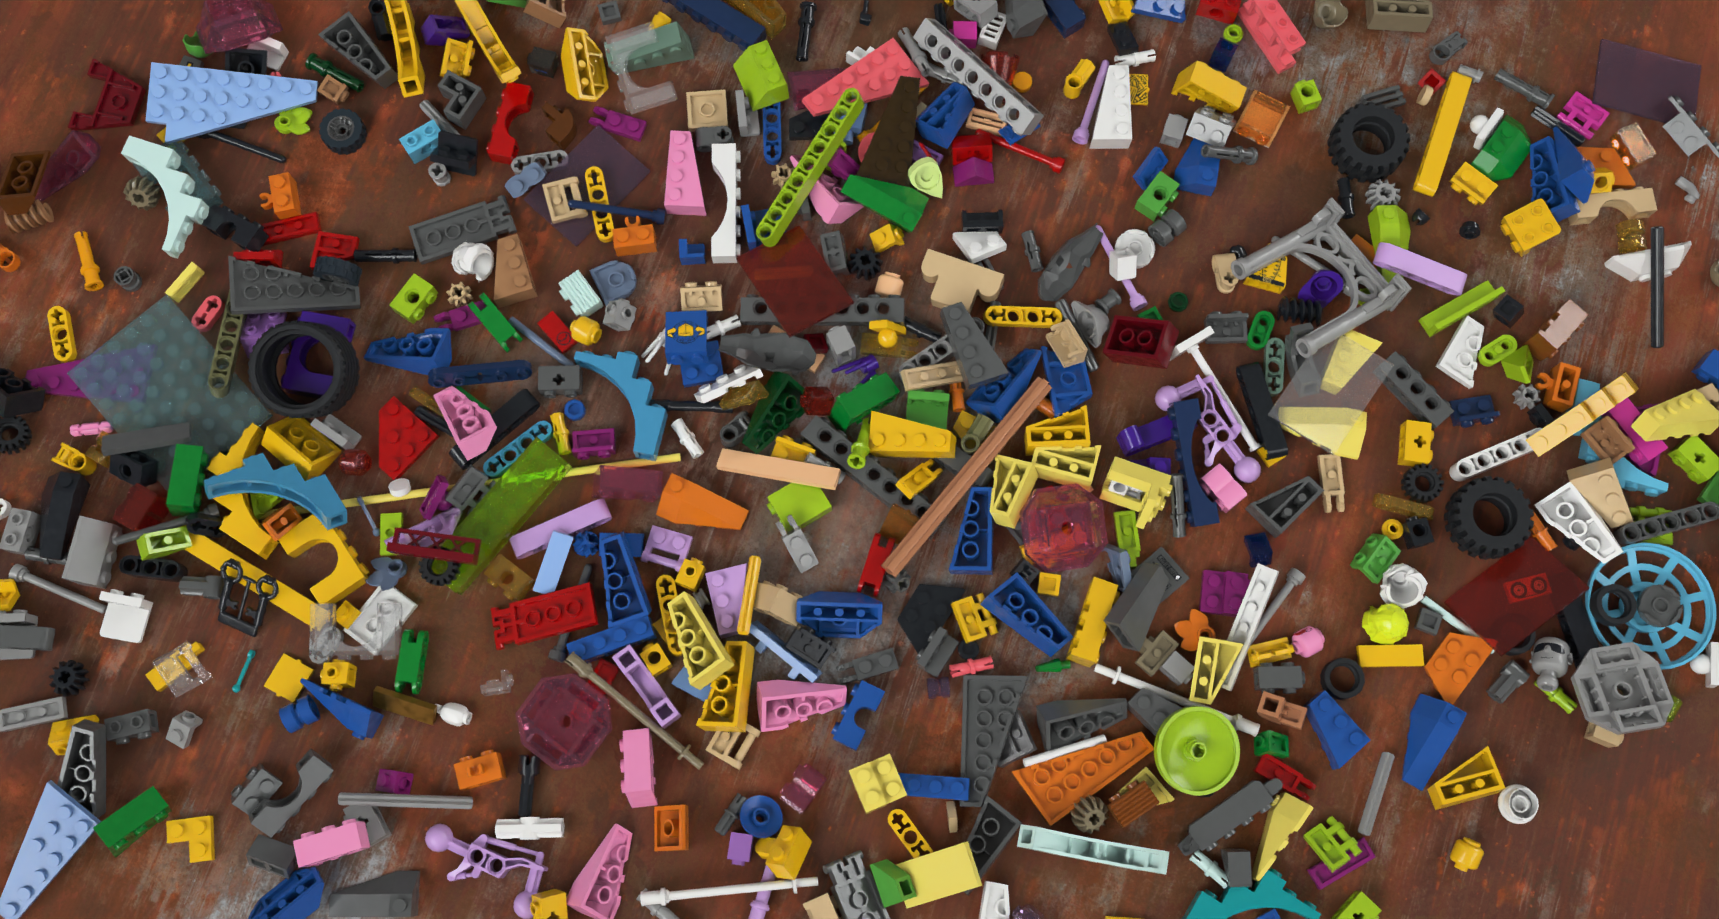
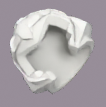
M463 242V244L453 250L451 264L454 271L459 275L476 274V279L480 282L485 280L492 272L494 253L490 247L483 243Z
M1404 563L1394 564L1383 573V585H1380V595L1386 604L1394 603L1404 609L1415 605L1424 598L1423 594L1428 583L1415 568Z

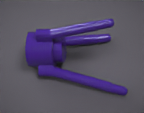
M870 354L834 368L831 372L835 373L850 368L845 371V374H849L860 369L863 374L867 373L866 377L860 382L865 384L876 374L875 370L879 368V364L876 358Z

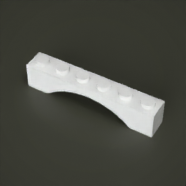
M736 143L712 144L713 170L723 182L728 198L724 219L718 230L711 237V257L713 263H737V256H741V244H737V237H741V226L737 225V218H741V207L737 206V200H741V189L737 188V181H741V170L737 169V163H741V152L737 151Z

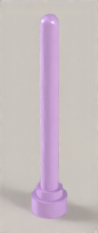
M1103 60L1083 120L1080 127L1074 131L1072 140L1078 144L1084 145L1088 142L1090 136L1088 126L1109 67L1108 60Z
M1096 225V228L1103 233L1100 242L1109 257L1110 251H1114L1102 227ZM1121 280L1131 297L1129 304L1133 311H1138L1145 307L1148 302L1144 296L1137 293L1131 280Z

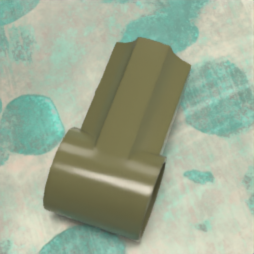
M979 413L961 440L962 450L969 455H973L989 433L994 421ZM967 440H974L976 447L967 449L964 444Z

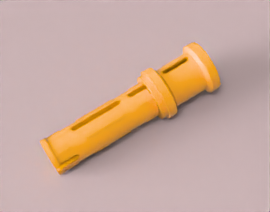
M79 231L74 234V238L82 263L80 272L85 279L84 287L87 291H97L104 287V283L100 280L99 276L100 268L94 262L87 232L82 231L83 236H81Z

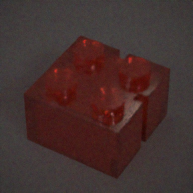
M136 482L129 489L124 502L115 510V515L112 519L133 531L161 524L160 521L147 515V513L150 511L165 519L169 513L166 505L167 498Z

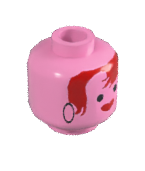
M1307 626L1293 634L1291 644L1296 654L1308 658L1323 649L1325 638L1318 628Z

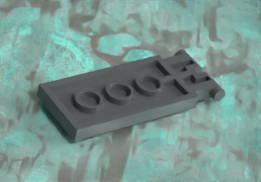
M505 195L499 196L497 201L488 204L486 201L408 226L420 263L423 265L453 254V250L463 244V242L485 244L499 239L497 235L509 232V234L516 233L517 230L512 215H506L510 213V209Z
M861 850L844 856L843 861L837 859L823 865L824 873H829L834 885L830 888L843 919H890L886 908L883 906L870 870H865L861 860L863 858Z

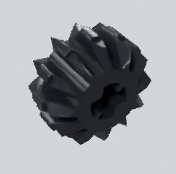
M864 245L863 251L856 248V254H850L851 260L848 262V266L852 267L851 274L857 273V279L864 276V279L867 281L869 275L875 278L876 273L881 272L880 266L883 265V260L879 259V252L874 253L875 249L873 247L868 251ZM865 261H868L869 264L866 263V265H862V262L865 263Z
M75 660L59 662V667L52 668L55 673L54 675H49V678L53 679L49 685L55 688L54 692L56 694H62L65 697H69L71 694L79 695V689H86L83 683L90 681L89 678L85 677L89 671L83 669L84 665L80 662L76 663Z

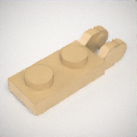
M1334 454L1318 455L1320 485L1324 490L1321 493L1325 513L1331 512V496H1336L1337 511L1344 512L1345 490L1341 458Z

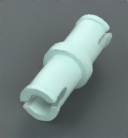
M1201 851L1194 852L1197 857L1192 854L1189 860L1202 869L1205 876H1210L1225 889L1228 883L1222 878L1228 882L1226 872L1217 866L1218 863L1215 860L1211 861Z

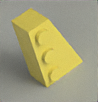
M1199 636L1189 701L1213 704L1244 643Z

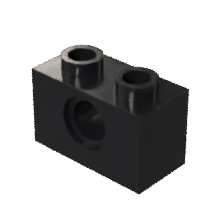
M140 451L114 454L110 456L109 473L132 484L136 488H146L157 483L159 461Z

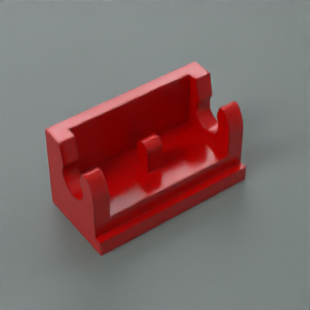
M989 133L955 136L951 142L953 165H958L972 157L992 162V141Z

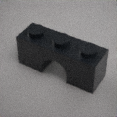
M214 204L209 210L207 218L202 223L207 230L224 240L235 231L231 240L243 250L259 252L269 238V235L263 231L264 227L256 221L250 223L247 217L240 213L235 215L234 211L227 206L221 208Z

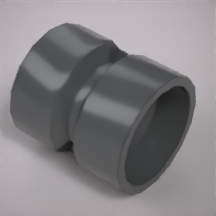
M1169 209L1161 216V220H1156L1148 227V232L1152 239L1162 247H1166L1174 240V236H1179L1187 228L1183 217L1173 209Z

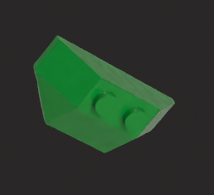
M1506 115L1470 165L1493 182L1510 179L1530 152L1531 141L1524 125Z

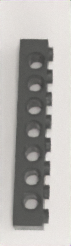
M748 294L746 297H741L740 322L743 325L869 326V322L874 320H890L905 326V300L900 298V295H888V298H880V295L875 294L868 295V298H860V295L855 294L848 295L847 298H839V295L835 294L827 295V298H820L819 295L809 294L807 297H799L796 294H789L787 297H779L776 294H768L767 297ZM762 305H766V312L763 314H759L757 312L758 308ZM805 305L808 307L806 313H798L800 306ZM825 305L828 307L826 313H818L820 306ZM843 305L849 307L845 314L838 313L839 307ZM865 305L869 307V310L866 314H860L858 312V309L861 306ZM780 306H787L785 313L779 314L777 312ZM881 306H888L889 311L886 314H880L878 312Z
M816 415L800 433L801 439L812 445L813 449L845 472L910 525L914 526L920 519L918 512L920 510L927 511L931 506L928 502L929 499L924 494L919 493L912 498L913 503L911 505H904L901 500L907 496L896 486V483L899 481L895 477L896 473L889 467H886V469L879 464L880 461L871 454L865 457L866 464L863 468L854 469L850 467L847 463V458L852 453L851 446L853 443L847 439L848 436L843 431L833 429L830 421L824 417L819 418ZM828 434L832 438L828 442H823L820 437ZM839 447H845L848 450L842 455L836 452ZM871 472H878L880 477L877 480H872L868 475ZM892 484L896 487V491L889 493L885 490V487ZM946 518L941 522V524L936 528V530L931 534V536L928 539H932L936 532L945 523Z

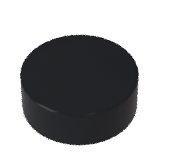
M962 640L958 646V654L963 660L975 659L979 653V645L976 641L966 644L965 640Z

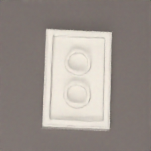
M378 586L359 610L362 613L349 629L344 628L343 631L374 655L378 656L418 605L395 587L382 591L381 586Z

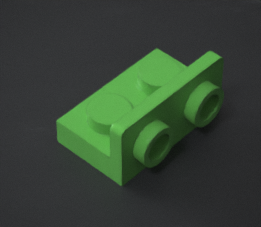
M1373 533L1366 539L1364 546L1354 556L1350 566L1353 569L1360 570L1372 583L1378 584L1383 577V573L1392 565L1401 550L1386 535Z

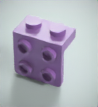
M287 312L247 314L240 341L248 358H250L249 355L252 353V348L256 341L262 337L264 332L268 331L271 327L274 328L277 324L286 322ZM289 344L282 350L281 354L289 353Z

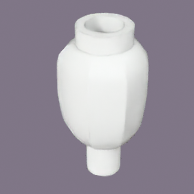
M452 702L443 706L435 704L437 705V713L440 714L445 722L460 727L464 724L468 725L472 720V713L464 705Z

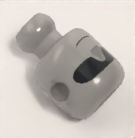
M1544 637L1537 640L1534 644L1533 651H1531L1532 658L1529 660L1532 663L1534 672L1540 675L1537 678V686L1539 689L1549 692L1558 688L1559 682L1557 678L1563 677L1567 673L1568 666L1573 663V654L1570 653V647L1565 641L1556 637Z

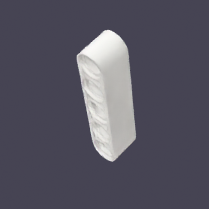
M1535 428L1461 459L1450 467V477L1455 481H1464L1533 452L1534 450L1527 443L1526 439L1542 428ZM1515 443L1520 446V451L1515 448ZM1496 451L1502 454V459L1497 456ZM1481 459L1484 466L1479 465L1477 460ZM1459 466L1464 468L1465 474L1459 471Z

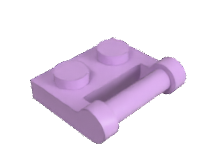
M652 525L641 561L646 563L650 561L671 567L679 572L684 559H687L693 537ZM654 548L679 556V559L676 561L652 554V550Z

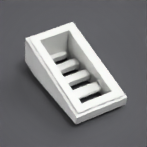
M998 12L996 18L1002 19V22L995 19L990 21L1000 25V27L991 25L989 22L982 28L977 44L996 50L1006 25V14ZM990 28V29L996 30V31H998V32L996 33V32H993V31H990V30H987V29ZM985 34L995 36V38L986 36Z

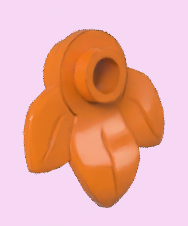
M1191 609L1189 620L1179 621L1174 624L1176 633L1183 638L1180 647L1186 651L1197 650L1199 636L1203 632L1208 637L1216 638L1214 629L1209 626L1207 616L1199 610Z

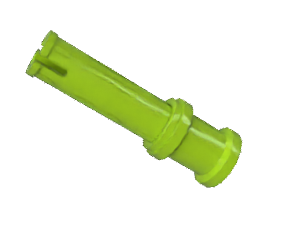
M869 418L863 420L858 439L852 444V453L847 458L848 465L854 469H861L865 466V457L870 452L868 446L870 434Z

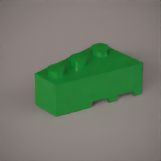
M887 372L881 375L875 374L867 383H859L849 393L843 392L839 394L827 417L837 430L840 429L847 433L846 430L851 424L856 423L858 425L863 422L862 418L871 414V410L878 412L893 402L900 393V390Z

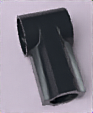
M371 0L368 9L372 16L377 38L379 41H390L393 38L385 2L383 0Z

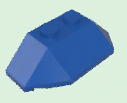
M818 591L797 599L796 621L816 631L814 635L817 637L861 638L876 626L878 627L882 624L883 602L863 593Z
M311 867L310 869L295 870L291 874L290 879L285 878L259 899L248 919H306L320 906L324 882L318 869Z

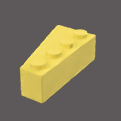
M684 591L667 603L674 629L678 635L677 641L683 653V662L689 674V683L691 686L701 690L735 664L695 598Z

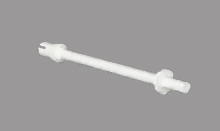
M1097 663L1094 668L1095 672L1113 678L1111 683L1113 685L1120 681L1138 689L1145 688L1166 700L1184 707H1208L1121 673L1120 666L1113 670ZM1218 711L1231 722L1235 731L1240 730L1254 737L1257 736L1260 724L1242 718L1240 714L1231 716Z
M818 877L669 891L663 887L656 891H641L640 900L642 906L654 904L666 906L671 900L793 888L794 894H797V888L818 886Z

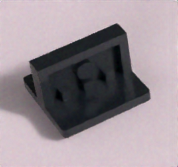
M441 130L438 133V147L430 154V161L444 164L448 171L476 176L478 139Z

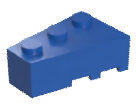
M953 82L916 118V127L922 138L948 149L975 105L968 88Z
M1326 690L1318 692L1303 706L1308 708L1306 715L1314 732L1317 733L1321 747L1330 761L1332 770L1340 769L1370 741V738Z

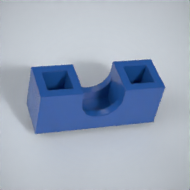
M863 680L860 685L856 683L850 694L854 696L851 703L846 702L841 712L844 715L841 723L836 722L831 732L834 735L833 740L857 751L866 730L856 725L854 721L855 714L861 709H869L876 712L885 691Z

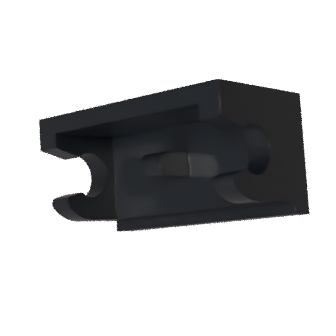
M999 209L997 212L966 213V210H962V232L997 231L998 234H1002L1004 227L1002 209Z

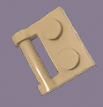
M569 177L542 184L553 224L575 218H584L588 215L587 210L576 208L570 211L565 187H570L573 200L582 201L578 188V177Z
M746 723V731L749 733L734 759L728 755L742 732L716 731L706 751L740 770L743 765L741 762L755 738L759 737L761 731Z

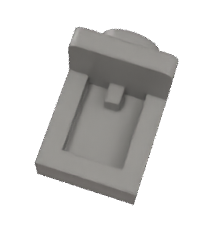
M183 711L172 718L166 739L185 749L190 744L195 728L202 724L203 719L192 712Z

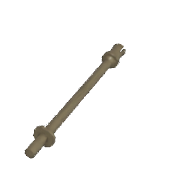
M574 651L566 658L564 662L578 672L580 678L590 679L679 753L678 760L684 757L698 770L704 765V762L689 751L690 744L684 747L597 675L593 671L590 662L586 663Z

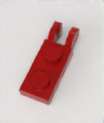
M1269 754L1261 755L1253 770L1269 781L1272 778L1280 779L1283 783L1281 789L1306 802L1309 801L1310 797L1297 789L1299 782L1310 790H1315L1316 785L1304 778L1303 774Z

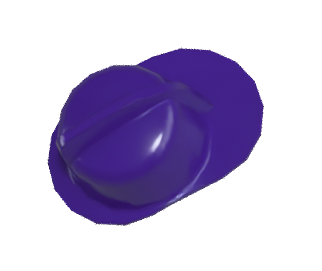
M1319 270L1300 289L1298 299L1302 298L1304 302L1310 299L1313 303L1316 300L1320 301L1321 307L1324 308L1342 291L1343 279L1332 270Z

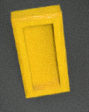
M874 320L869 322V329L879 332L878 342L885 348L893 347L897 343V335H906L905 326L890 320Z

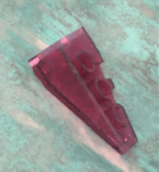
M72 130L50 157L35 200L39 199L42 202L90 170L99 159L101 146L90 134Z

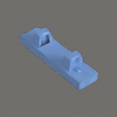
M758 620L751 623L750 633L760 640L754 648L761 654L768 647L793 667L787 675L792 680L797 679L800 674L812 683L819 679L823 672L784 647L785 642Z

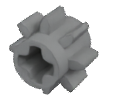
M1521 384L1518 390L1512 393L1515 396L1513 403L1520 406L1521 410L1526 406L1531 410L1535 407L1534 403L1541 401L1538 398L1540 390H1536L1533 384H1530L1528 387Z

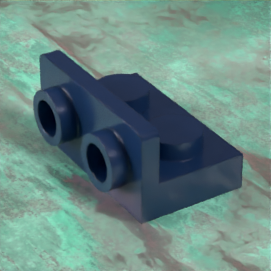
M1490 395L1449 401L1451 408L1454 410L1450 415L1453 426L1461 425V428H1468L1474 426V423L1479 422L1482 425H1487L1495 422L1494 419L1500 416L1499 411H1494Z

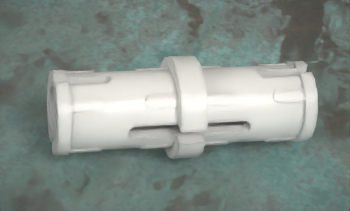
M1151 49L1123 56L1117 55L1114 58V62L1122 60L1123 62H1118L1115 65H1133V67L1139 66L1141 63L1155 62L1156 56L1148 57L1155 54V51Z
M737 314L723 321L717 320L715 324L708 326L707 340L718 335L723 336L725 332L741 327Z
M682 418L675 420L671 427L680 438V443L687 448L693 459L700 457L704 450L695 439V434L690 432Z

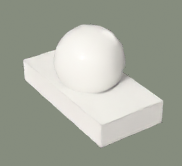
M1497 107L1490 119L1484 115H1477L1472 118L1470 129L1473 133L1478 134L1473 146L1474 148L1482 149L1501 123L1504 110Z
M1710 642L1706 646V654L1700 653L1689 664L1695 673L1705 674V687L1715 688L1719 686V642Z

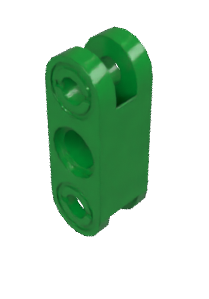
M483 292L479 295V298L486 305L484 309L480 311L473 301L467 306L506 353H508L510 349L505 341L512 336L519 343L523 339Z
M405 629L403 632L395 678V691L398 693L403 692L406 683L411 684L413 694H419L421 691L429 643V632L427 630L419 631L416 642H414L413 629Z

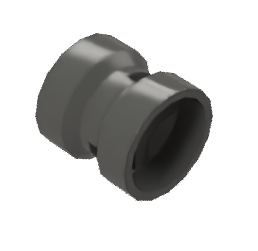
M119 267L114 273V281L126 291H137L142 285L141 276L130 267Z

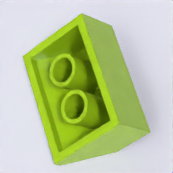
M765 40L748 46L734 63L733 68L746 97H748L752 111L789 99L787 83L768 41Z

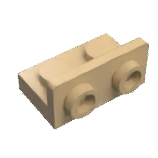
M706 281L705 285H697V282H686L685 286H681L682 311L723 310L722 284H717V281Z

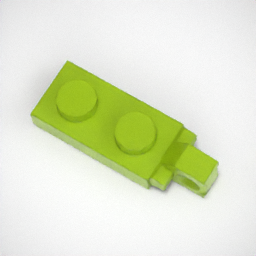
M1135 510L1114 512L1113 518L1117 546L1127 550L1131 560L1129 564L1130 569H1135L1137 567L1136 558L1140 557L1141 551L1138 528L1135 527L1137 522Z

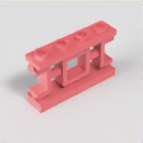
M1249 0L1243 3V7L1239 8L1237 15L1277 74L1293 67L1296 61L1292 55L1299 52L1301 47L1306 44V41L1277 0Z

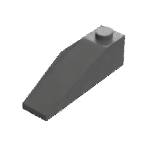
M1005 0L1007 29L1010 31L1012 38L1033 36L1048 14L1043 1Z
M395 871L330 894L328 917L418 916L420 871Z

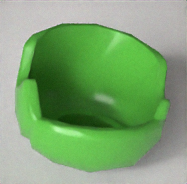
M196 31L192 37L185 34L182 40L188 53L196 58L208 57L217 48L214 36L209 33H199Z

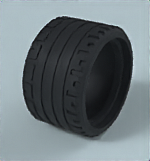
M287 321L277 324L274 328L271 327L268 331L264 332L261 338H258L252 348V353L249 355L248 374L252 390H254L256 397L260 398L262 404L281 416H289V418H314L332 414L333 411H338L347 404L346 401L352 398L356 391L355 388L359 383L360 366L359 359L356 357V350H354L353 345L348 342V339L341 332L335 331L334 328L328 325L306 321ZM309 335L319 340L327 348L333 361L334 375L331 385L321 398L309 404H302L291 399L281 388L277 378V362L282 350L291 341Z

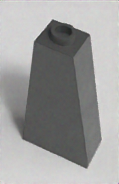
M1142 564L1104 619V622L1123 648L1139 652L1169 581L1163 567L1158 564Z

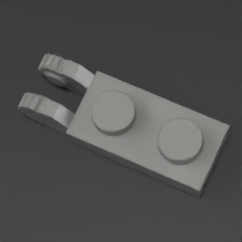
M789 515L787 520L793 530L786 533L780 521L775 524L799 572L803 573L819 564L801 528L796 524L792 515Z

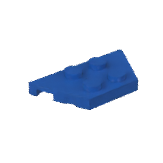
M1041 346V358L1046 380L1052 387L1049 395L1054 418L1090 399L1093 393L1085 360L1082 363L1064 368L1055 352L1047 350L1048 347Z

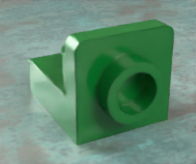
M1271 730L1258 733L1254 737V755L1269 754L1282 759L1289 757L1288 736Z

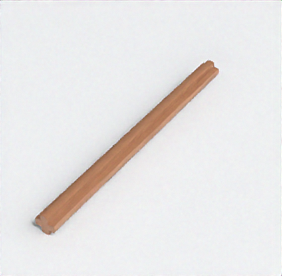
M1039 376L1034 380L883 562L881 567L888 574L895 578L1050 392L1052 387L1048 384L1047 380L1041 379Z

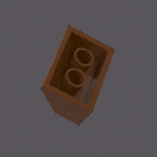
M50 150L11 154L0 183V206L7 215L28 213L36 198L50 159Z

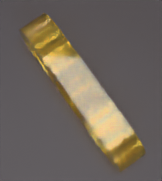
M1374 494L1372 506L1375 508L1409 517L1418 516L1419 519L1427 517V520L1433 519L1434 508L1431 506L1386 494Z

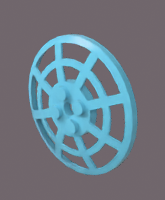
M1630 544L1621 547L1624 551L1621 554L1626 553L1628 566L1615 572L1609 579L1600 573L1602 567L1607 564L1600 561L1592 571L1587 582L1585 608L1593 632L1603 646H1610V644L1599 631L1596 625L1598 621L1592 616L1589 608L1593 583L1596 580L1603 586L1611 585L1621 576L1630 572L1632 585L1627 588L1632 592L1636 601L1639 593L1644 588L1658 584L1664 585L1665 581L1668 580L1680 595L1681 600L1679 601L1683 605L1682 624L1675 622L1672 625L1666 626L1677 633L1670 640L1661 643L1657 631L1665 627H1653L1647 624L1640 617L1638 611H1636L1634 617L1626 623L1629 627L1625 636L1615 626H1608L1615 637L1621 641V644L1633 642L1637 632L1648 633L1652 646L1635 644L1642 651L1656 652L1661 662L1659 664L1661 670L1682 666L1695 659L1705 649L1715 629L1716 603L1708 580L1689 558L1670 547L1660 544ZM1635 551H1652L1663 554L1670 559L1663 568L1652 564H1637ZM1678 563L1692 575L1701 592L1687 594L1681 582L1671 574ZM1639 570L1650 571L1659 575L1654 583L1641 582ZM1609 593L1605 594L1602 598L1604 611L1612 618L1620 617L1624 612V604L1621 598L1619 599V609L1609 611ZM1704 600L1706 618L1702 634L1689 629L1692 617L1691 603ZM1684 636L1697 642L1686 655L1674 661H1670L1665 649L1676 645Z

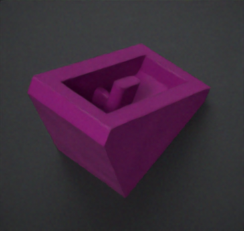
M972 157L953 167L955 187L994 183L993 167L990 162Z

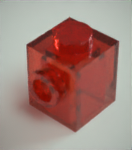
M805 386L804 393L800 397V405L803 407L806 415L830 416L835 398L828 387Z

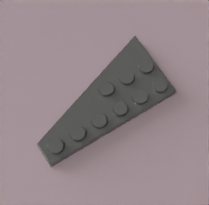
M228 256L232 315L300 312L302 310L361 309L358 286L337 281L329 282L321 280L320 277H308L299 272L270 265L266 267L255 264L253 261L247 260L245 262L237 260L236 257Z
M963 675L961 778H970L969 801L960 800L961 807L983 806L1028 676Z

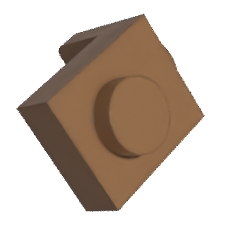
M328 74L317 89V92L337 105L340 102H345L349 96L348 86Z

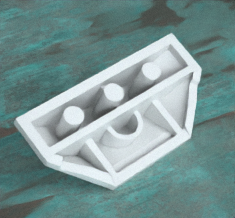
M1691 241L1664 246V278L1671 276L1672 272L1680 266L1692 245ZM1651 249L1612 256L1604 263L1606 268L1630 282L1637 280L1646 282L1651 280Z

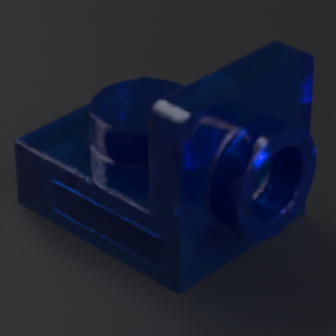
M1220 37L1208 65L1226 72L1238 45Z
M1265 532L1244 536V543L1250 555V567L1254 568L1258 563L1264 566L1271 564L1273 551Z

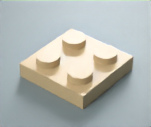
M726 90L686 92L688 129L690 132H694L699 127H728Z

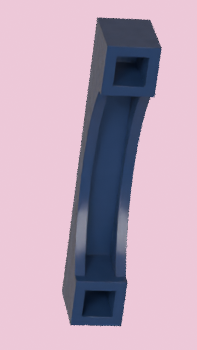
M1196 398L1170 403L1169 408H1167V415L1169 420H1172L1173 425L1171 437L1176 442L1177 449L1174 450V455L1180 465L1178 473L1183 474L1184 503L1187 505V511H1185L1187 513L1186 522L1190 523V527L1220 523L1217 503L1211 502L1203 492L1196 478L1192 463L1191 445L1193 431L1197 420L1202 419L1199 400Z

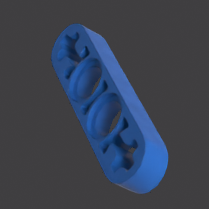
M781 102L775 103L774 108H770V106L763 108L764 158L770 165H776L782 159ZM771 114L778 117L772 123L767 121V117ZM769 133H776L778 138L774 141L767 138ZM771 147H774L775 149V158H771L770 156Z

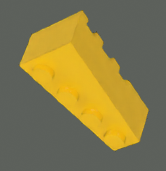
M871 410L868 446L873 456L955 458L956 437L951 431Z
M1097 577L1092 578L1066 660L1089 668L1097 664L1101 653L1099 651L1101 643H1104L1107 635L1105 631L1107 625L1104 619L1112 609L1113 603L1117 602L1120 594L1117 591V584Z

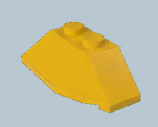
M567 27L561 51L566 91L577 100L596 102L609 88L603 53L588 36L586 30Z

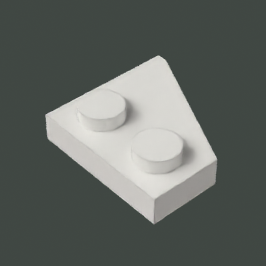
M997 231L954 232L952 239L972 264L1001 253L1007 248V244Z

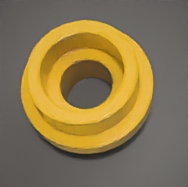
M1389 519L1383 523L1381 531L1390 540H1396L1402 536L1403 526L1398 520ZM1390 526L1396 528L1395 533L1390 530Z

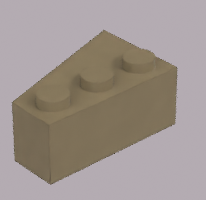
M1365 0L1367 29L1426 33L1433 19L1432 2L1428 0Z

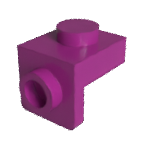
M380 769L375 790L409 795L414 775L412 773Z

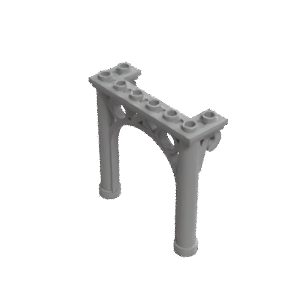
M1333 198L1328 200L1323 209L1314 215L1311 219L1312 221L1245 258H1238L1231 263L1233 275L1237 279L1243 280L1291 253L1305 252L1323 258L1340 272L1350 291V306L1345 313L1296 341L1297 351L1305 358L1314 355L1318 349L1385 310L1394 311L1412 289L1399 273L1388 283L1350 240L1346 233L1337 225L1345 211ZM1312 239L1314 240V241H1313V245H1312V244H1306V242H1308V241H1310V240H1312ZM1320 241H1326L1332 247V251L1322 248ZM1358 284L1364 285L1370 291V295L1359 291ZM1358 300L1366 302L1363 305L1357 307Z

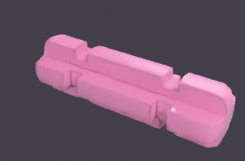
M110 421L70 426V434L74 437L82 436L83 434L86 436L102 434V432H113V423Z

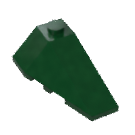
M774 372L763 388L742 443L755 454L760 453L775 439V436L780 431L786 430L795 418H800L805 413L814 396L790 375Z

